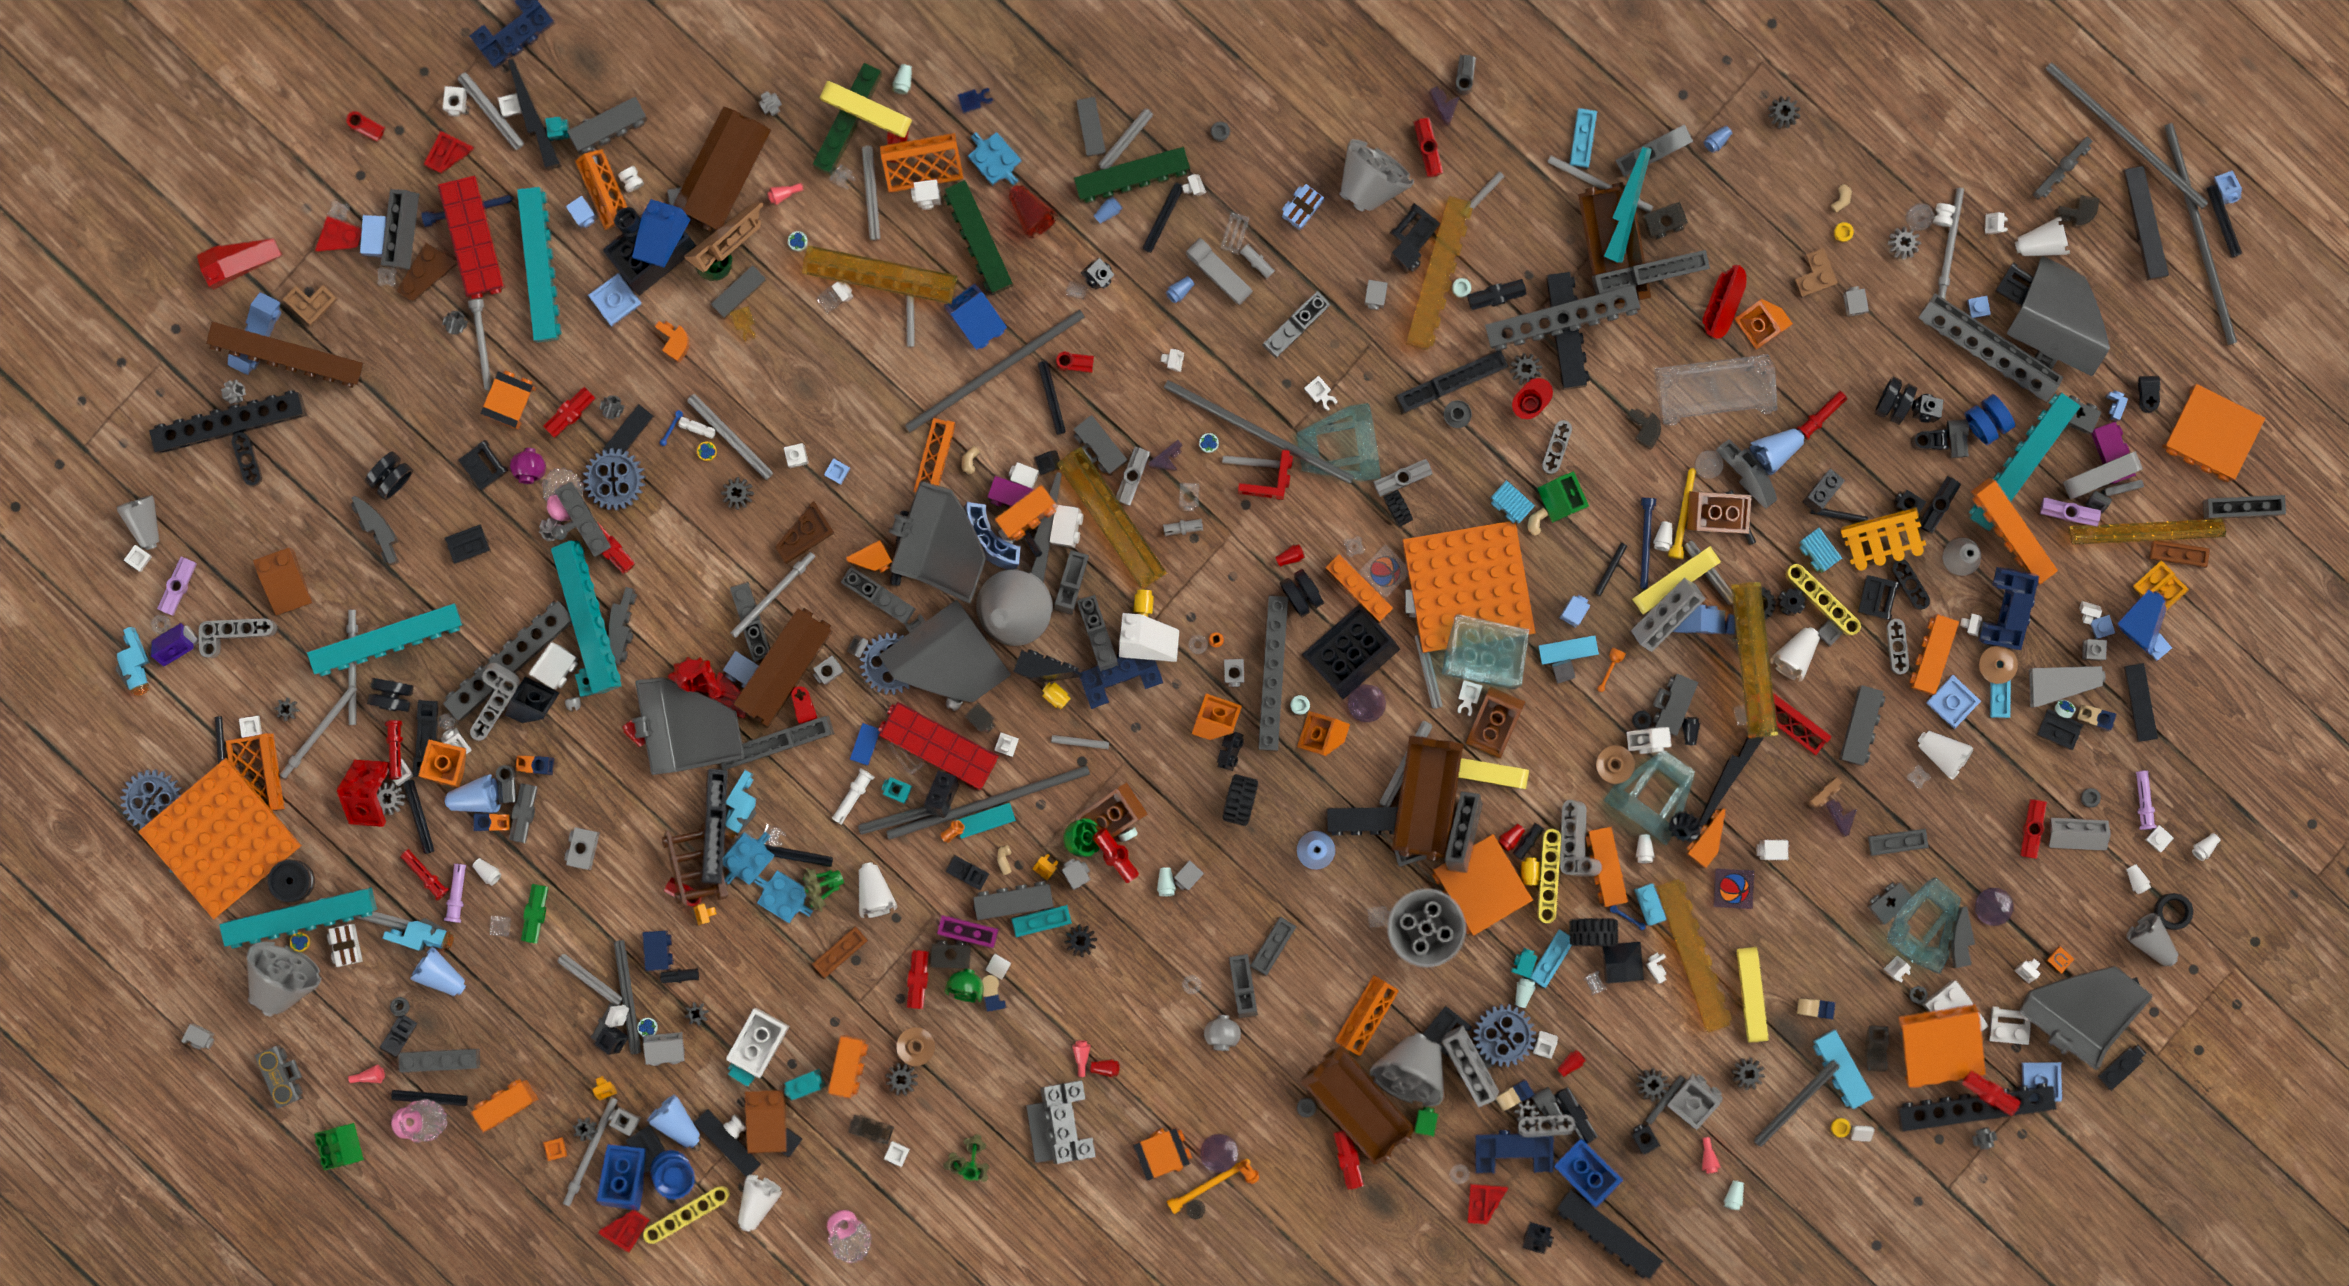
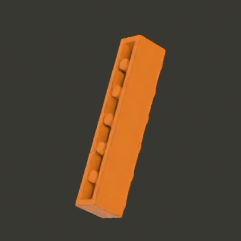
M1988 478L1971 491L1974 496L1972 498L1974 503L1979 508L1982 507L1986 520L1994 524L1995 533L2000 538L2003 537L2007 550L2015 554L2016 563L2021 568L2024 567L2027 573L2038 575L2039 585L2058 571L1995 480Z

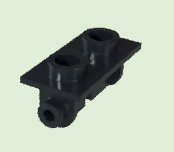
M1233 731V733L1224 736L1222 746L1228 749L1227 751L1220 750L1217 767L1230 771L1234 770L1238 763L1239 749L1243 746L1244 734Z

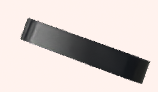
M238 432L233 435L231 442L243 480L247 485L257 486L262 481V474L250 437L245 433ZM241 436V438L246 439V441L243 442L244 448L247 449L249 447V450H244L239 453V450H243L242 446L240 444H237V441H239V437ZM245 454H250L252 457V461L248 465L242 462V457ZM245 468H251L252 473L257 475L255 482L248 480L251 474L249 470L245 471Z
M1904 559L1895 561L1891 567L1892 573L1898 583H1900L1912 606L1917 610L1927 608L1930 604V598L1910 564ZM1897 564H1904L1905 568L1903 570L1905 574L1910 573L1911 576L1905 577L1902 580L1900 577H1903L1904 575L1901 571L1897 572ZM1908 579L1915 581L1916 587L1914 590L1906 588L1905 583ZM1918 589H1920L1921 592L1917 594L1920 598H1925V601L1923 602L1924 606H1922L1921 604L1917 605L1916 601H1918V598L1916 595L1912 597L1911 593H1914Z

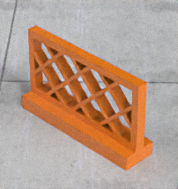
M955 133L880 146L881 159L889 192L914 188V182L909 179L913 172L922 176L917 182L937 180L939 184L964 179ZM954 149L955 155L951 160L943 156L946 150ZM929 153L937 156L932 163L924 159ZM908 157L918 159L914 166L905 162ZM940 158L948 163L943 170L935 166ZM895 160L899 164L893 170L887 166V161ZM921 162L929 166L925 173L916 169ZM902 165L910 169L906 177L898 173ZM952 165L958 169L959 174L950 175L946 171ZM932 168L940 173L937 178L932 179L927 176ZM895 175L903 180L900 185H891V180Z
M265 733L226 741L228 760L234 767L239 761L246 766L241 774L243 777L249 769L257 774L252 782L245 777L244 779L253 789L259 792L260 797L264 796L268 799L269 808L272 811L285 809L274 734ZM259 739L260 747L257 752H254L249 746L253 740ZM238 743L244 747L239 755L233 752L232 744ZM246 750L254 755L249 763L241 758ZM256 758L262 761V767L259 771L252 767ZM259 777L265 780V786L262 790L254 785Z

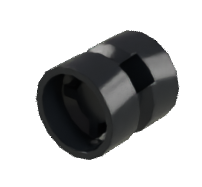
M626 207L617 212L614 223L627 240L636 242L641 217L633 208Z

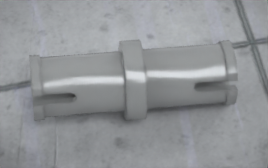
M1249 244L1239 252L1266 279L1275 271L1263 259L1264 257L1254 251Z
M1201 518L1163 524L1165 537L1203 531Z

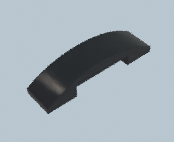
M418 700V726L413 777L419 776L428 740L437 741L438 701Z

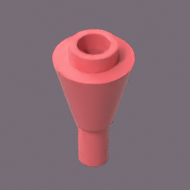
M801 183L790 187H770V192H767L770 203L774 202L775 205H778L793 193L802 191L803 187Z
M1079 1040L1076 1041V1044L1072 1045L1076 1063L1078 1064V1077H1085V1064L1088 1060L1091 1045L1087 1044V1041Z
M377 1064L360 1074L349 1076L348 1080L350 1084L356 1082L382 1083L385 1078V1072Z
M1710 1137L1702 1138L1704 1145L1702 1171H1706V1174L1717 1173V1169L1721 1168L1712 1149Z

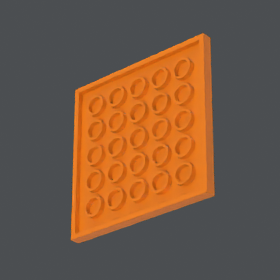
M1511 521L1402 540L1410 588L1415 604L1422 653L1536 633L1516 522L1513 524Z
M227 758L222 760L138 831L213 919L217 918L267 876L273 866L278 862L286 860L302 846Z

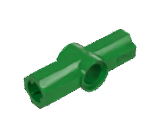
M532 884L529 901L524 910L523 920L525 922L521 941L538 944L541 925L544 923L546 916L545 905L549 891L547 886Z

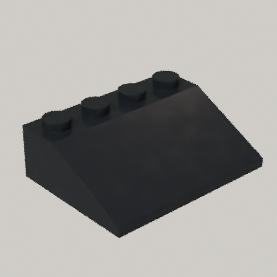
M684 231L664 268L634 259L632 256L636 242L627 240L623 233L602 249V251L640 296L685 260L684 256L697 245Z
M1359 604L1302 655L1339 697L1344 700L1393 657L1400 648L1394 639Z

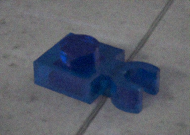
M990 88L983 89L980 94H977L976 89L958 94L963 114L981 109L980 103L982 102L986 104L992 103L993 98L986 99L984 97L986 93L990 92Z

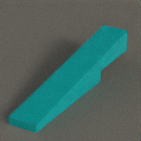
M1642 147L1612 217L1619 222L1604 257L1615 262H1623L1652 150L1648 147Z

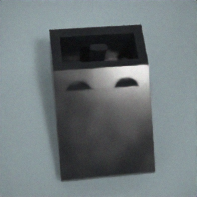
M1028 649V652L1021 650L1013 671L1039 683L1083 676L1082 673L1078 672V667L1063 662L1061 665V661L1047 655L1044 658V655Z

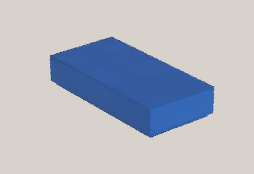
M862 723L850 760L869 765L880 734L878 728Z

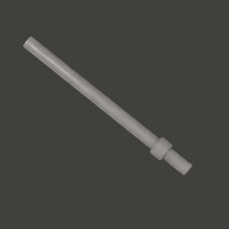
M1550 156L1548 163L1602 190L1612 188L1611 185L1553 156ZM1639 197L1637 207L1650 213L1653 206L1641 201Z
M1957 188L1954 201L1956 208L1955 213L1952 214L1953 223L1949 229L1942 274L1938 280V295L1945 299L1946 290L1950 284L1949 273L1964 194L1963 188Z
M809 552L800 562L798 561L793 566V570L730 633L736 638L798 574L801 575L806 570V566L815 558V555Z
M348 610V625H346L348 639L355 637L356 633H358L356 610ZM356 662L349 664L350 667L348 668V688L351 685L356 687ZM355 692L348 701L349 725H356Z
M351 685L298 752L290 757L288 764L280 773L283 778L286 779L291 771L300 765L304 755L358 690L355 686Z
M610 1097L596 1128L598 1133H594L593 1140H591L577 1173L573 1181L569 1183L567 1188L569 1190L563 1201V1204L567 1206L571 1205L575 1193L579 1192L580 1182L618 1101L613 1097Z

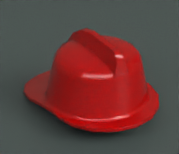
M1535 378L1527 382L1512 401L1513 412L1516 416L1526 420L1538 416L1552 400L1553 389L1551 384L1543 378Z

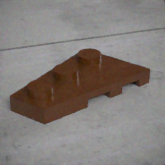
M425 243L396 292L414 302L431 288L436 281L444 277L450 269L458 265V262Z
M814 501L775 547L786 564L834 534V531Z

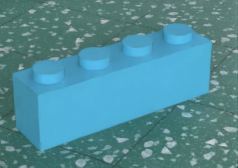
M1832 1029L1813 1040L1815 1044L1813 1049L1818 1056H1822L1824 1068L1832 1060H1835L1840 1065V1068L1832 1075L1834 1078L1832 1083L1844 1095L1841 1098L1846 1107L1850 1106V1108L1855 1109L1874 1098L1836 1030Z

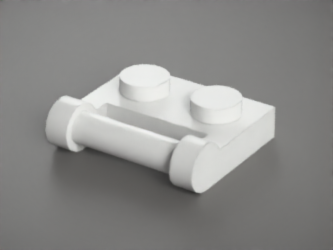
M1993 1006L1991 1010L1989 1041L2029 1045L2031 1021L2017 1010L1999 1009V1007ZM1998 1017L2024 1019L2023 1025L1998 1022Z

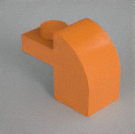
M658 321L655 328L670 338L662 351L680 363L689 349L690 341L688 334L680 325L674 331L675 327L667 321L664 323Z

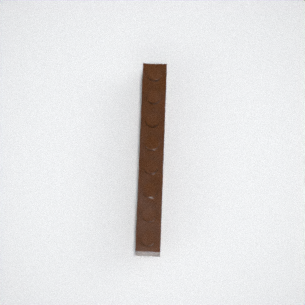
M213 321L206 344L210 345L209 349L221 352V349L229 350L228 354L238 357H240V354L248 355L247 359L259 362V359H263L270 366L278 367V364L285 365V370L297 372V369L305 371L304 375L314 378L318 374L324 376L323 380L334 383L335 379L340 380L342 385L353 388V385H358L364 365L362 362Z

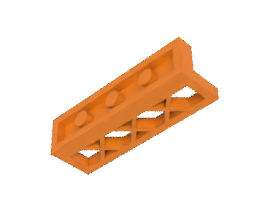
M603 149L584 153L575 162L602 225L607 230L615 226L616 209L621 210L626 208L627 205ZM594 156H599L601 165L595 163ZM602 173L608 177V183L602 180ZM609 190L615 194V200L610 198Z
M933 418L913 492H917L920 481L927 477L931 484L940 485L956 425L955 422ZM936 423L946 426L944 434L939 437L934 431ZM938 441L940 444L939 452L932 455L929 450L930 445ZM933 459L935 468L934 471L928 474L924 468L925 463Z
M1373 975L1336 1037L1335 1042L1361 1056L1399 990ZM1388 988L1391 989V992L1388 995V997L1384 998L1386 990ZM1380 1006V1011L1374 1015L1376 1007ZM1370 1023L1369 1029L1364 1032V1027ZM1360 1039L1358 1048L1354 1049V1044Z

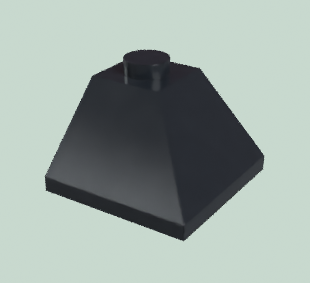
M525 676L509 700L505 716L520 723L542 720L547 715L560 692Z
M1641 942L1602 946L1605 983L1644 980Z

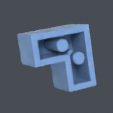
M1699 605L1673 632L1725 634V610H1718V606Z

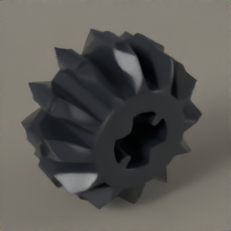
M1686 810L1684 812L1678 811L1669 821L1668 830L1672 832L1671 836H1675L1677 841L1682 840L1684 844L1686 842L1692 843L1701 834L1702 823L1699 822V818L1694 817L1693 813L1688 814Z
M1079 924L1078 932H1076L1074 927H1071V931L1074 934L1066 933V936L1070 937L1071 940H1065L1064 943L1072 944L1067 950L1070 951L1072 948H1075L1074 956H1076L1078 950H1080V957H1084L1083 950H1086L1087 954L1090 955L1091 951L1088 947L1096 948L1095 945L1090 944L1091 941H1097V938L1090 939V936L1095 933L1094 930L1089 934L1086 933L1089 926H1086L1084 931H1082V926ZM1081 935V937L1084 936L1086 938L1084 946L1076 944L1077 936Z

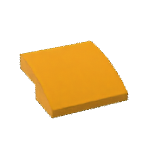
M2162 560L2133 586L2141 597L2148 590L2153 593L2157 591L2164 597L2166 601L2164 604L2167 610L2189 591Z

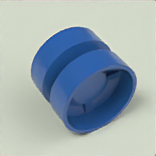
M1994 394L1981 401L1983 410L1975 405L1964 413L1972 432L1987 446L1999 438L1997 430L2002 434H2006L2015 428V422L2009 410Z
M675 1150L664 1151L658 1154L651 1163L650 1175L656 1190L662 1196L669 1199H678L687 1195L693 1188L695 1182L694 1171L687 1157L681 1152Z

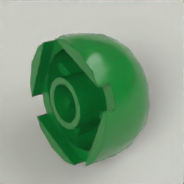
M1083 818L1071 822L1067 826L1063 834V842L1068 852L1077 857H1090L1099 851L1100 847L1092 838L1098 832L1095 827L1098 825L1094 821Z
M964 969V971L955 972L949 977L944 992L948 996L950 993L954 994V999L975 1003V1000L978 999L981 1002L984 985L974 970Z

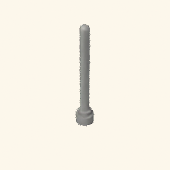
M483 299L468 301V306L471 309V313L474 314L484 389L490 391L492 384L481 315L484 302Z

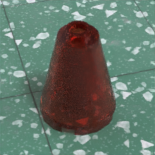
M1016 185L1011 188L1009 199L1024 234L1028 238H1035L1034 234L1036 233L1040 235L1045 233L1055 224L1056 220L1054 218H1058V215L1051 207L1023 185Z

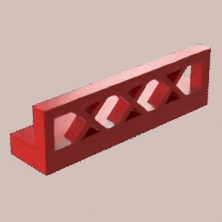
M1770 690L1766 692L1754 709L1815 756L1832 737ZM1766 700L1773 704V713H1765L1760 709ZM1785 713L1788 716L1789 724L1781 725L1778 722L1777 714ZM1801 725L1804 728V736H1796L1793 733L1792 726ZM1816 736L1821 740L1816 749L1809 746L1808 737Z

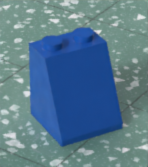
M975 283L944 305L976 350L987 346L989 340L1001 336L1007 328Z
M2150 590L2141 597L2118 623L2120 630L2149 655L2153 653L2167 610L2164 604L2166 602L2164 597L2157 591L2153 593Z

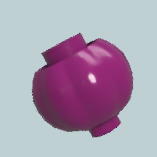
M524 448V451L516 453L512 457L510 469L513 476L519 479V483L530 485L544 476L546 463L543 457L536 453V449Z

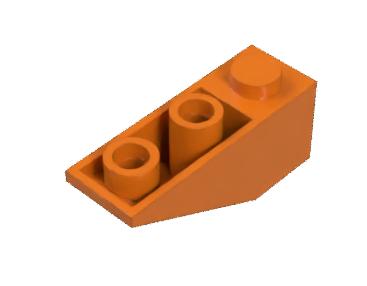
M1724 808L1716 809L1710 816L1712 821L1709 825L1705 824L1701 828V834L1698 839L1689 843L1686 847L1688 849L1686 854L1704 868H1707L1718 854L1726 811Z

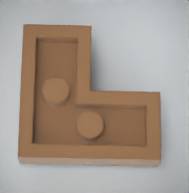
M1824 248L1805 255L1812 273L1794 280L1801 298L1838 284Z
M324 285L311 298L297 286L283 298L310 326L338 299Z
M1838 777L1833 778L1805 802L1810 808H1820L1828 802L1827 797L1829 795L1832 796L1841 789L1839 785L1842 782Z

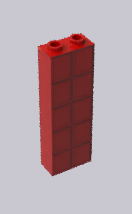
M474 175L438 184L466 296L471 297L473 300L482 298L484 293L490 292L491 295L501 293V289L505 288L477 177Z
M898 701L895 705L892 704L887 712L889 715L887 721H882L878 728L881 738L946 773L955 775L956 778L980 791L982 790L999 759V755Z

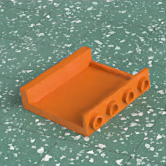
M2195 384L2191 387L2189 391L2190 396L2166 444H2163L2162 447L2167 449L2166 452L2172 456L2179 455L2183 457V461L2188 464L2194 465L2195 463L2201 466L2200 469L2206 473L2211 474L2213 472L2217 474L2218 478L2222 481H2233L2236 479L2266 418Z
M1494 834L1473 846L1467 873L1449 871L1446 862L1433 869L1434 874L1432 876L1437 884L1441 883L1445 889L1442 892L1458 904L1465 919L1466 933H1471L1472 936L1533 901Z
M1975 1004L1899 1017L1907 1073L1905 1080L1909 1087L1919 1088L1927 1084L1937 1085L1945 1081H1959L1965 1078L1970 1070L1980 1076L1986 1075L1980 1013Z

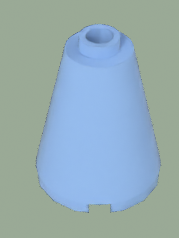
M1793 428L1751 442L1750 452L1760 462L1767 475H1772L1803 446L1805 438L1800 430Z
M491 774L485 775L449 791L447 796H445L446 807H449L451 811L498 812L501 804L497 805L499 794L496 779H491Z
M1312 831L1305 834L1299 840L1297 855L1304 866L1310 869H1322L1332 862L1335 855V845L1327 834L1320 831ZM1315 846L1321 848L1320 853H1314L1313 849Z
M431 947L426 952L428 953L427 957L425 956L420 960L410 979L452 996L460 995L466 987L464 985L465 980L435 948Z
M672 1095L661 1103L662 1106L658 1110L655 1109L647 1121L651 1126L685 1148L689 1146L692 1148L700 1141L698 1139L700 1134L676 1095Z

